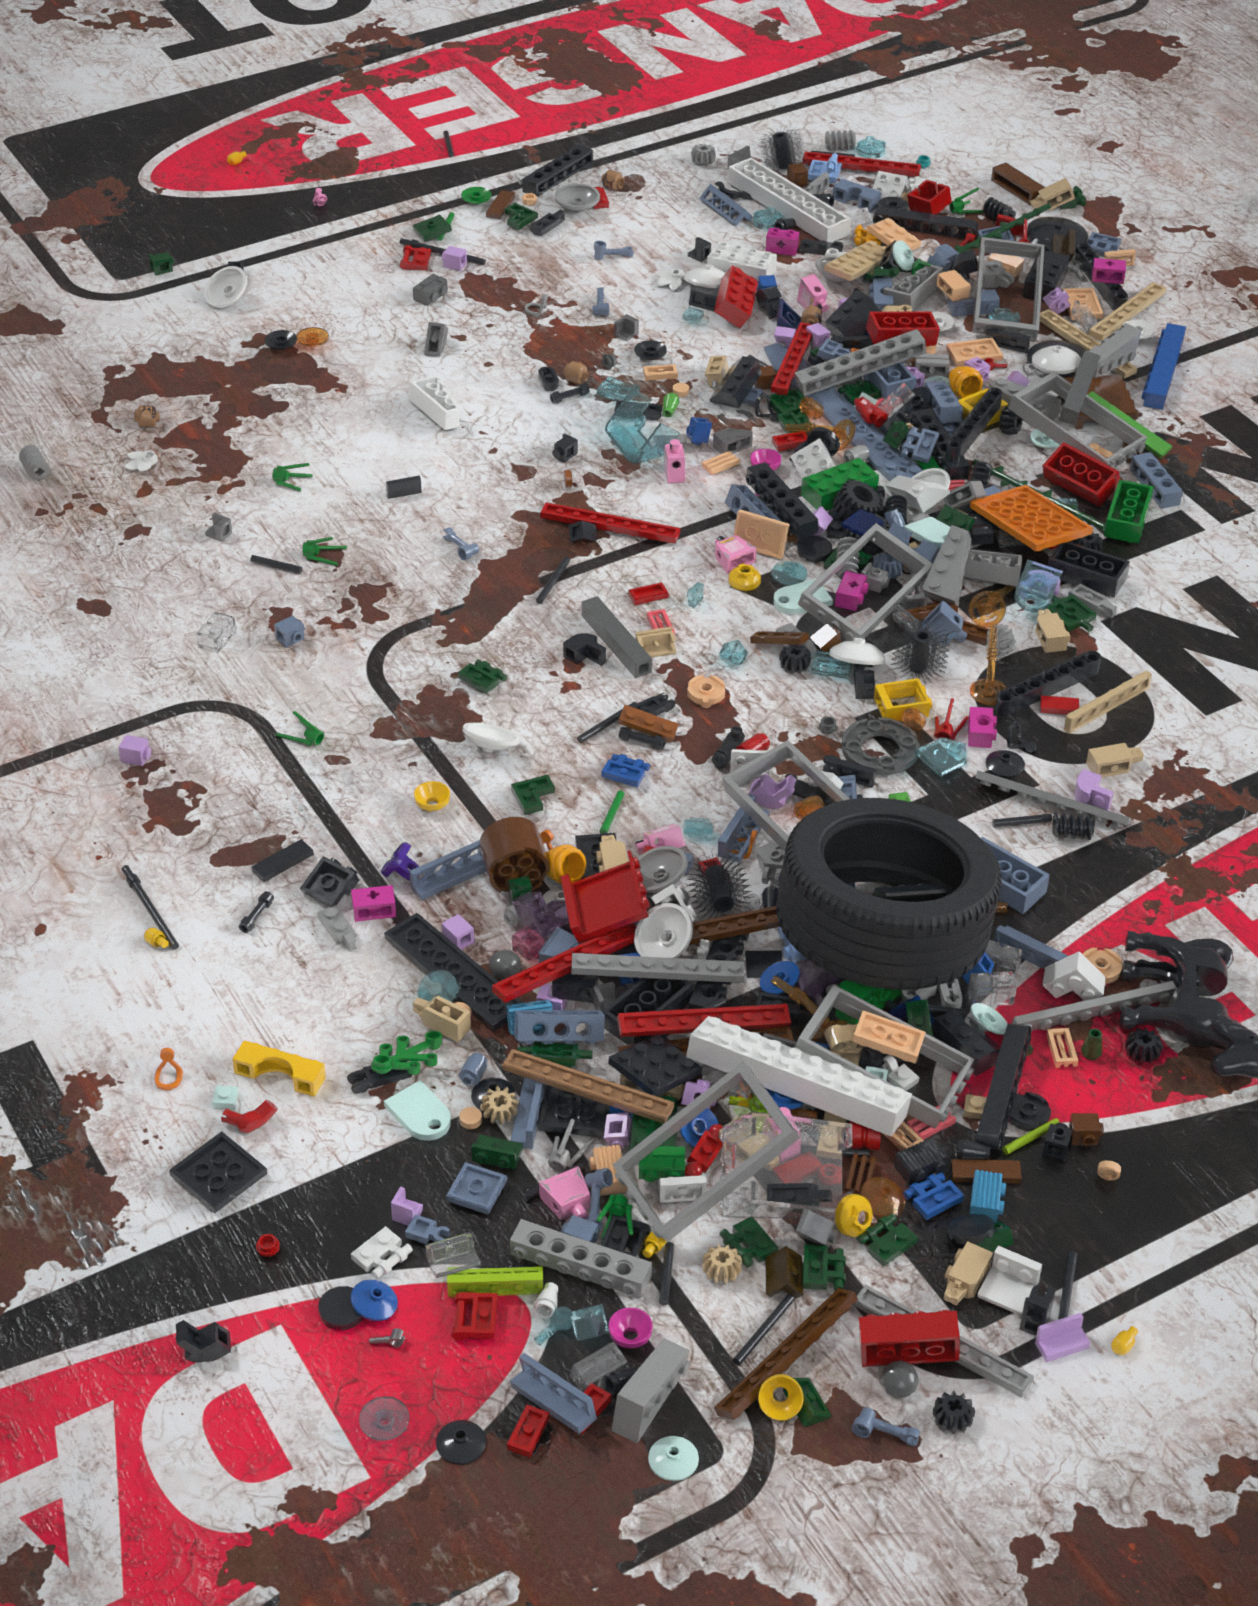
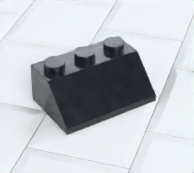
M856 290L825 323L827 330L830 331V335L833 337L864 336L868 332L866 326L869 312L882 311L868 295Z
M742 356L732 364L710 398V402L739 408L761 375L758 360Z
M921 883L918 885L892 887L880 886L874 889L872 896L893 901L923 902L943 898L947 891L937 884Z
M950 1010L935 1018L933 1035L943 1043L973 1058L974 1061L971 1068L974 1069L972 1074L975 1077L996 1065L1001 1047L967 1015Z

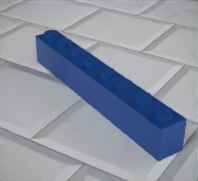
M1167 323L1166 328L1162 329L1142 393L1143 406L1163 410L1183 345L1186 326Z

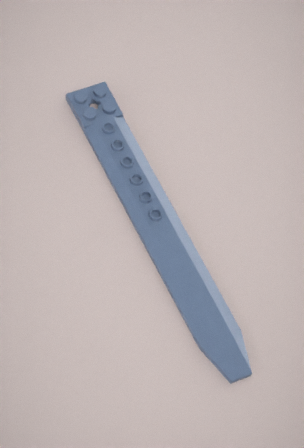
M780 343L764 347L771 365L777 371L788 348ZM803 358L798 371L812 366ZM795 377L794 380H793V382H792V384H791V386H792L793 388H797V389L799 390V388L797 387V384H796V377ZM833 386L805 396L812 404V407L853 447L865 445L868 448L869 457L867 460L889 482L898 475L912 478L917 473L923 471L908 456L902 457L899 449H895L884 442L885 436L873 424L865 422L855 407Z

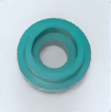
M920 155L916 160V164H921V168H927L931 165L930 157Z

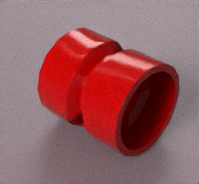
M849 1120L847 1148L861 1149L862 1146H865L866 1149L879 1151L881 1132Z

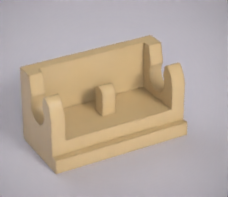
M726 355L710 356L705 372L710 388L713 387L712 381H716L719 386L729 370Z
M672 627L639 631L635 634L636 641L651 658L676 654L677 650L674 644L676 638Z

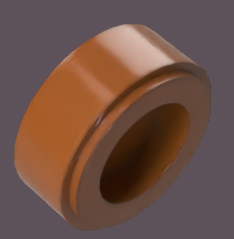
M564 470L565 488L572 487L573 485L572 472L570 470Z

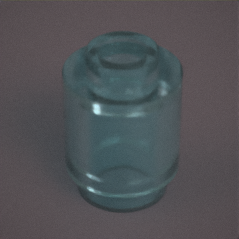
M690 817V819H685L683 832L684 835L692 838L708 839L709 835H713L714 825L710 823L708 818Z

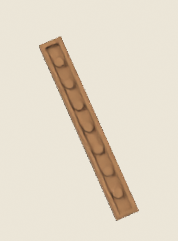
M514 1049L510 1051L502 1064V1068L505 1071L663 1124L666 1123L674 1109V1102Z

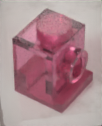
M529 926L512 935V950L514 952H519L528 961L533 958L539 959V952L545 944L543 937Z

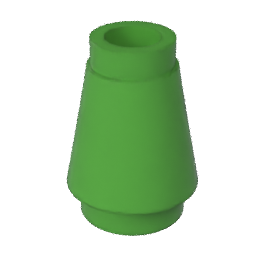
M668 393L663 398V415L665 417H671L679 405V397L675 393Z

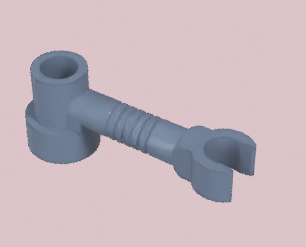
M594 242L595 259L601 260L604 255L633 257L634 250H632L631 246L623 247L622 249H606V242Z
M604 287L597 288V305H593V315H610L609 303H603L605 296Z
M451 527L443 529L447 533L443 538L453 541L459 546L458 555L460 559L465 561L471 558L472 555L479 553V547L476 543L467 544L456 536Z
M608 1168L598 1169L596 1172L588 1173L585 1176L586 1185L591 1187V1207L587 1220L597 1223L598 1231H601L603 1226L602 1220L600 1222L597 1221L600 1211L601 1189L609 1187L613 1183V1175Z
M867 1407L862 1409L859 1417L855 1418L851 1427L852 1432L860 1438H868L872 1430L877 1429L899 1437L910 1446H916L919 1441L920 1431L913 1427L902 1428L876 1419L874 1410Z

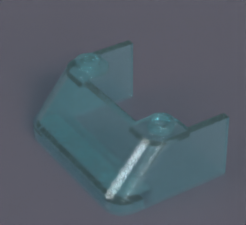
M632 388L606 423L605 432L626 459L637 464L664 456L665 445L670 444L671 440L677 439L680 433L660 422L650 437L646 439L640 430L646 423L643 412L652 399Z

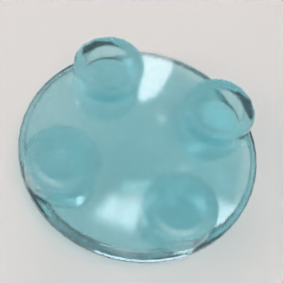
M436 970L422 979L417 995L418 998L429 1002L435 996H440L452 1002L459 991V985L450 972Z

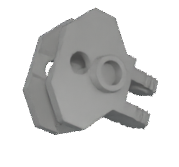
M986 261L983 266L982 288H997L999 286L1007 288L1013 283L1015 278L1012 274L1005 272L1006 268H1003L1000 261Z
M768 843L759 847L757 851L759 867L763 870V884H768L770 878H774V884L779 886L785 851L777 843Z

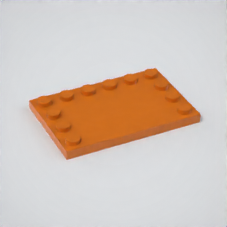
M1027 485L970 501L971 509L1034 551H1041L1048 547L1083 538L1084 536L1091 535L1093 532V527Z

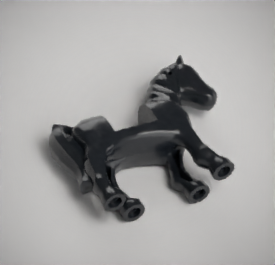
M1127 931L1125 951L1133 952L1138 949L1153 950L1160 956L1170 957L1176 966L1167 962H1148L1143 959H1139L1137 962L1124 960L1121 981L1130 982L1135 978L1141 977L1159 979L1164 982L1173 981L1177 997L1174 1006L1167 1008L1146 1004L1135 1009L1122 1006L1119 1028L1131 1029L1136 1025H1151L1169 1032L1174 1038L1195 1048L1215 1047L1225 1050L1213 1058L1210 1064L1212 1073L1222 1078L1242 1077L1258 1079V1035L1228 1016L1226 1007L1218 1000L1199 997L1213 996L1225 990L1228 984L1227 969L1234 960L1233 951L1228 944L1212 938L1182 942L1173 937L1158 936L1150 932L1138 934L1134 931Z

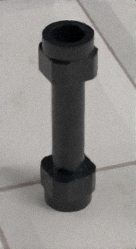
M579 384L578 388L561 393L558 391L550 394V400L553 404L562 402V399L578 394L581 396L586 395L590 392L588 384Z
M879 485L874 489L879 494L878 496L881 497L882 502L877 514L880 517H885V506L883 505L885 488Z
M621 727L619 731V738H622V740L629 741V739L653 745L652 748L657 750H663L666 744V739L658 735L655 738L633 732L632 728Z
M268 891L262 893L258 898V904L249 916L242 918L239 924V929L242 932L249 933L255 927V920L265 907L269 908L274 900L272 893Z

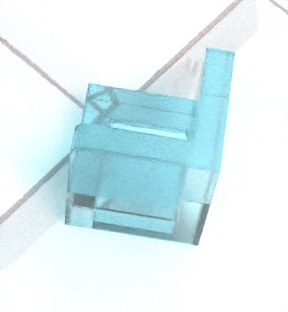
M603 1304L570 1312L575 1336L578 1341L609 1332Z

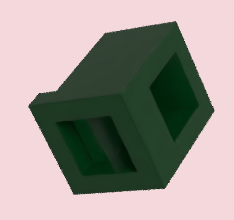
M168 252L156 255L149 254L150 268L155 276L173 272L172 265H174V259Z
M902 421L893 422L883 441L898 449L904 442L908 431H910L907 428L908 425ZM895 431L899 433V437L894 435Z
M528 876L508 880V893L511 905L520 900L527 899L533 903L532 885Z

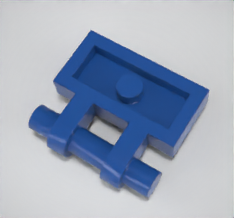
M613 754L612 758L608 760L602 769L601 777L638 787L645 776V771H649L650 764L645 763L642 759L628 758L624 754Z
M942 1172L936 1175L931 1174L926 1177L925 1181L919 1184L914 1183L909 1186V1189L903 1191V1195L907 1200L914 1197L912 1205L925 1220L959 1204L964 1199L962 1192L951 1180L942 1183L945 1181V1176Z

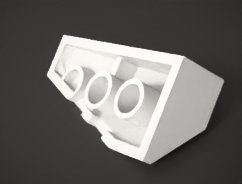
M898 475L885 485L887 489L896 495L904 496L910 505L922 513L951 493L950 490L941 484Z

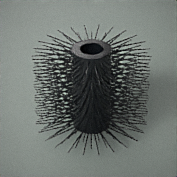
M781 130L780 132L777 131L773 135L771 133L768 138L760 139H769L766 140L767 142H759L761 145L763 143L766 145L760 147H768V149L764 148V150H761L764 152L761 154H766L762 158L769 165L772 163V166H776L779 170L784 169V172L785 169L788 170V165L802 161L797 160V157L805 158L801 155L802 151L798 152L801 150V146L798 144L802 142L800 140L795 142L800 137L798 136L797 138L795 135L794 137L796 138L791 137L793 136L791 135L793 130L790 134L788 133L789 131L784 132V130L783 132Z
M923 618L921 630L920 626L917 627L919 630L914 627L916 631L913 634H909L906 629H903L906 632L900 640L903 643L899 644V641H893L897 644V647L894 646V649L897 651L892 654L897 657L892 658V660L896 661L895 659L902 656L896 663L900 661L904 663V665L897 667L898 669H903L902 666L906 667V669L910 670V673L911 671L915 673L916 677L918 673L919 680L920 674L921 678L924 677L922 673L926 675L925 672L932 676L929 672L935 674L937 668L938 672L945 673L939 669L940 664L943 668H947L942 665L945 663H939L938 661L941 657H948V655H944L945 652H948L944 648L950 644H944L947 640L942 642L936 641L937 639H943L941 638L942 635L931 634L932 632L927 631L925 627L923 630Z
M716 855V864L713 860L712 866L708 867L707 865L706 869L703 866L701 867L706 871L697 869L696 871L705 874H695L701 880H694L695 878L687 879L696 881L687 886H696L688 892H697L689 897L698 898L691 904L701 903L694 908H703L697 914L706 911L705 907L707 909L708 905L711 908H709L705 915L713 911L711 916L714 913L716 914V911H718L717 914L719 912L721 914L724 912L725 914L729 910L734 914L731 908L737 911L738 909L734 906L743 907L736 903H754L741 901L742 899L735 897H742L739 891H743V895L751 892L744 891L750 885H741L749 880L740 879L747 873L737 874L744 868L738 870L735 869L736 865L735 867H730L733 862L729 866L724 867L726 863L721 866V864L719 865V856L717 861Z

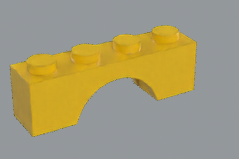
M245 1040L232 1058L234 1074L255 1079L267 1072H282L292 1078L294 1091L314 1097L326 1078L325 1065L318 1060H311L297 1054H290L276 1048L266 1047Z

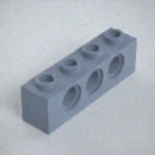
M946 381L925 382V387L930 390L932 395L929 405L941 423L960 422V416L963 414L962 405L959 404L958 399H956L954 392L951 391Z
M1151 452L1132 456L1130 471L1141 484L1154 486L1152 498L1159 507L1164 509L1180 505L1183 491L1158 462L1157 458Z
M731 484L724 503L736 515L741 509L781 521L746 485Z
M515 1010L514 1037L521 1044H532L533 1041H541L543 1044H554V1041H563L565 1044H575L576 1041L596 1044L597 1041H604L605 1015L601 1010ZM541 1023L543 1025L539 1032H533L535 1024ZM559 1023H563V1030L560 1032H555V1026ZM581 1023H585V1029L581 1032H576V1027Z

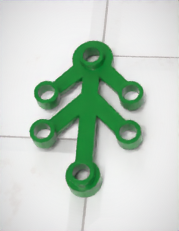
M428 1031L425 1034V1041L411 1048H408L410 1046L408 1036H398L396 1038V1055L391 1056L393 1054L392 1045L388 1043L381 1044L379 1046L380 1055L375 1056L371 1063L372 1070L379 1074H385L392 1069L407 1070L411 1075H416L421 1071L420 1063L417 1061H422L429 1067L436 1066L438 1058L435 1053H417L428 1048L431 1050L439 1049L440 1045H442V1033L439 1031Z

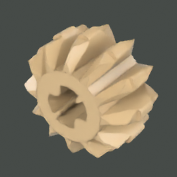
M497 1086L495 1092L489 1088L487 1095L482 1096L483 1103L480 1109L484 1111L483 1116L485 1119L491 1117L490 1122L492 1124L499 1120L500 1125H502L504 1119L510 1122L512 1121V1116L517 1115L518 1110L516 1108L519 1105V1101L515 1100V1092L508 1094V1087L504 1091H500V1087Z
M718 1244L716 1249L709 1247L708 1253H704L703 1273H706L708 1280L714 1279L716 1284L719 1281H723L726 1285L728 1279L735 1282L737 1275L741 1273L742 1258L738 1255L737 1249L730 1250L729 1245L724 1248Z

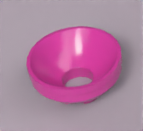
M758 449L750 456L751 465L754 466L766 462L774 471L781 465V455L772 449Z
M623 1308L615 1312L610 1318V1337L621 1347L638 1348L647 1343L651 1337L653 1330L652 1320L641 1309ZM633 1331L638 1336L635 1339L629 1340L624 1337V1333Z

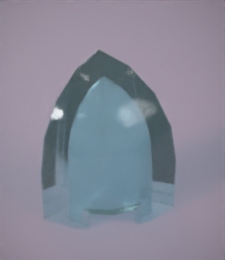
M736 640L724 643L719 657L728 665L738 666L745 661L748 652L741 642Z

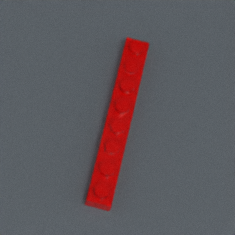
M805 151V158H803L802 163L810 166L812 160L828 162L832 154ZM838 155L837 163H842L841 169L862 170L865 172L882 171L909 177H917L921 171V164Z
M800 322L771 385V392L787 395L795 378V372L798 371L813 337L806 328L813 324Z
M548 502L545 503L540 512V518L567 524L585 521L595 524L596 529L666 543L676 544L680 535V528Z
M631 923L590 939L493 984L492 992L504 1003L570 973L572 971V953L609 955L634 943L636 926Z
M787 1004L618 1013L617 1016L620 1037L692 1033L708 1016L719 1018L723 1022L737 1025L744 1030L791 1025Z

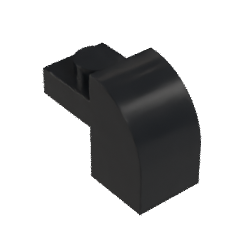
M974 249L958 254L953 262V270L961 274L962 278L969 283V273L978 271V260Z
M773 286L758 290L755 296L759 308H765L768 319L776 318L779 300L782 297L779 289Z
M576 634L563 642V657L576 665L588 658L602 666L606 663V648L597 643V636L593 634Z
M185 1320L176 1324V1342L179 1347L185 1350L186 1360L197 1363L214 1361L231 1352L230 1332L216 1322L200 1330Z

